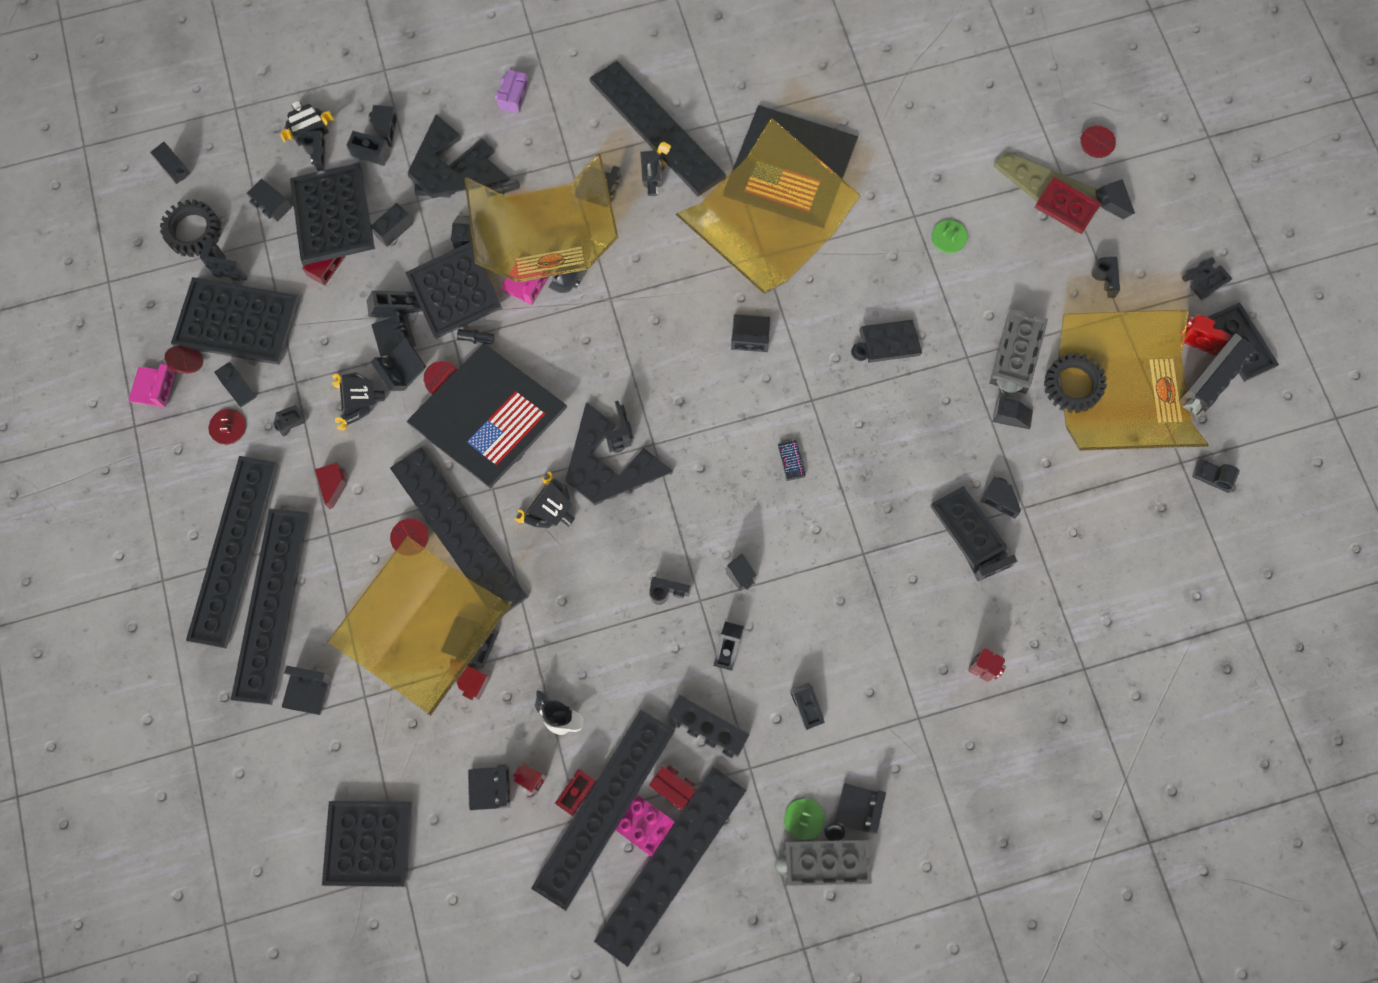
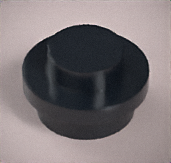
M857 343L851 349V355L857 361L867 359L863 343Z
M830 821L826 824L824 833L830 841H839L845 835V828L839 821Z

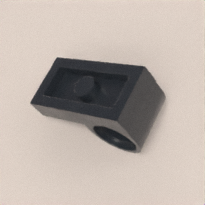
M308 131L300 136V143L305 152L310 155L311 164L315 166L316 170L324 171L326 140L321 131Z
M1102 257L1098 259L1091 271L1092 277L1098 281H1105L1104 290L1107 291V297L1115 298L1120 292L1117 257Z
M1200 459L1192 477L1229 493L1234 488L1240 470L1229 464H1223L1219 467Z
M652 577L649 590L650 599L654 604L662 605L668 600L669 593H673V596L678 598L689 597L691 585ZM657 590L664 592V596L661 598H656L653 594Z
M810 683L790 690L806 730L825 723Z

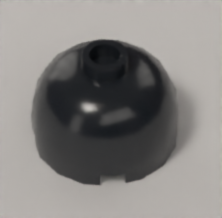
M574 262V263H569V264H564V265H562V266L571 265V264H576V262ZM579 265L558 269L548 288L558 293H568L573 287L577 289L582 280L579 278L581 272Z

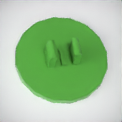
M954 220L941 221L932 231L934 246L945 253L960 251L965 247L968 240L965 227Z
M796 800L785 811V827L790 835L798 840L814 839L824 828L825 817L823 810L812 800Z

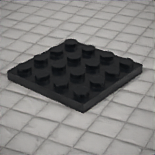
M472 242L405 272L435 339L502 309Z
M329 801L322 886L406 887L412 802Z

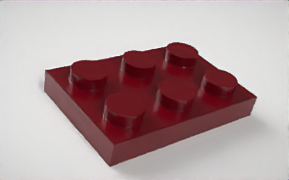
M1053 177L1034 208L1082 235L1102 203Z

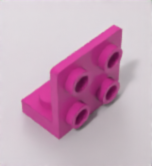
M516 261L502 284L501 290L533 305L550 277L549 271L519 276L522 273L544 269L518 273V270L534 268V266L518 269L517 267L530 264L517 266V263H522L523 261Z
M160 364L159 369L138 367L129 401L166 408L176 373L168 365Z
M637 796L620 821L616 831L652 857L675 822L646 800Z

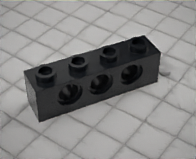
M681 695L677 697L667 715L668 719H670V724L677 728L682 726L688 729L686 733L694 738L702 737L705 739L704 743L714 749L718 746L723 749L722 753L729 758H733V756L738 758L750 736L745 731ZM687 713H692L696 719L692 723H687L684 720V716ZM705 723L712 724V732H703L702 725ZM722 733H728L731 740L728 743H722L719 736Z

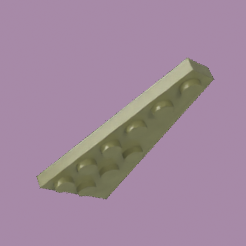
M1007 151L993 166L1035 201L1039 200L1053 177L1097 201L1095 192L1098 190L1097 188Z

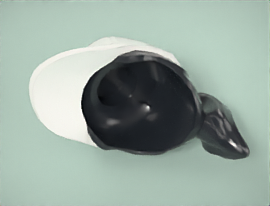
M539 690L536 691L535 709L542 715L545 726L551 732L564 735L569 731L576 732L583 728V718L579 713L560 701H546L545 694Z

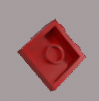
M1197 314L1195 317L1190 316L1187 323L1183 324L1179 332L1182 335L1179 342L1215 356L1228 343L1231 335L1221 329L1213 328L1215 321L1209 319V317Z

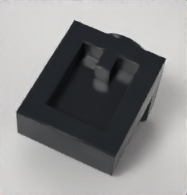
M297 405L276 412L273 425L276 431H280L284 437L289 429L304 424L306 419Z

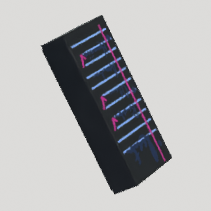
M797 441L778 444L786 481L804 478L806 475Z

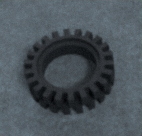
M188 199L185 200V205L179 201L177 202L178 208L172 205V212L166 210L165 214L168 217L162 216L161 220L164 223H160L162 229L160 233L164 241L175 253H180L181 256H186L187 254L189 257H193V253H195L196 256H200V251L203 249L206 238L213 239L216 244L219 240L216 236H221L219 231L221 230L220 220L210 206L205 205L202 201L198 203L197 200L192 199L191 203ZM190 215H198L206 220V229L198 239L188 242L177 239L176 227L183 218Z
M1068 353L1065 357L1062 355L1058 360L1054 361L1045 375L1044 386H1046L1045 393H1049L1047 398L1049 401L1054 400L1053 405L1055 407L1058 404L1061 406L1059 409L1062 411L1066 408L1068 413H1072L1073 410H1075V413H1080L1081 410L1085 412L1098 403L1105 393L1104 390L1107 384L1104 383L1107 377L1103 376L1105 373L1104 369L1099 370L1100 363H1093L1094 358L1091 357L1088 360L1086 359V354L1080 357L1079 353H1075L1073 356L1071 353ZM1068 368H1077L1084 371L1090 377L1092 383L1090 394L1083 398H1072L1066 395L1059 386V374Z

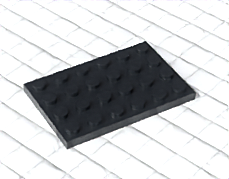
M360 163L290 178L302 265L375 249Z
M192 277L171 344L203 352L280 365L299 297L298 295Z

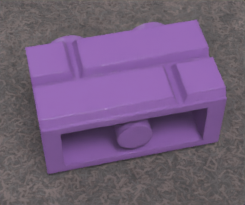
M508 69L506 76H502L501 90L496 92L495 98L500 109L516 113L520 111L529 85L526 73H517Z

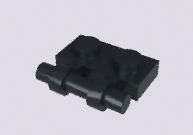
M1212 257L1208 260L1204 259L1197 267L1189 269L1182 276L1184 282L1190 279L1194 281L1190 288L1201 301L1232 280V277L1221 265L1217 268L1212 266L1215 264V259ZM1202 271H1204V272L1207 273V274H1206L1205 276H1203V277L1199 274V273H1201Z

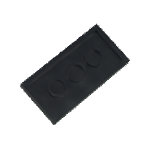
M1240 302L1208 316L1209 319L1215 321L1213 328L1221 329L1231 335L1230 339L1236 333L1255 347L1251 351L1253 356L1239 372L1244 382L1279 365Z
M964 486L931 504V509L973 568L1007 550V545Z

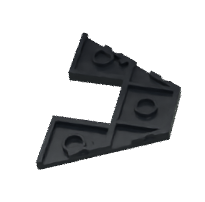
M437 114L434 116L408 170V177L433 199L443 195H453L457 191L466 190L468 192L478 190L482 187L497 184L499 181L502 183L510 180L503 171L486 157L460 175L442 161L438 155L460 141L461 135Z
M586 402L565 481L594 506L673 473V470L645 448L639 452L620 475L594 456L592 453L605 440V433L613 431L616 426Z

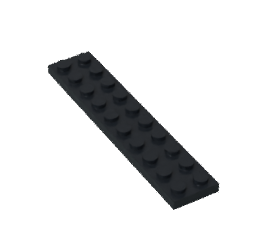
M618 61L589 77L590 83L654 151L658 150L662 142L671 146L667 155L661 153V158L697 197L726 179L724 171Z
M422 447L390 467L395 477L495 620H498L528 599L524 590Z
M239 456L187 634V642L227 648L278 466L276 462Z
M269 508L231 695L232 701L265 705L273 704L309 514L307 512Z
M640 710L531 887L532 890L564 911L568 910L620 821L675 733L674 729Z
M715 767L711 769L594 940L597 945L626 967L630 965L746 793V789Z

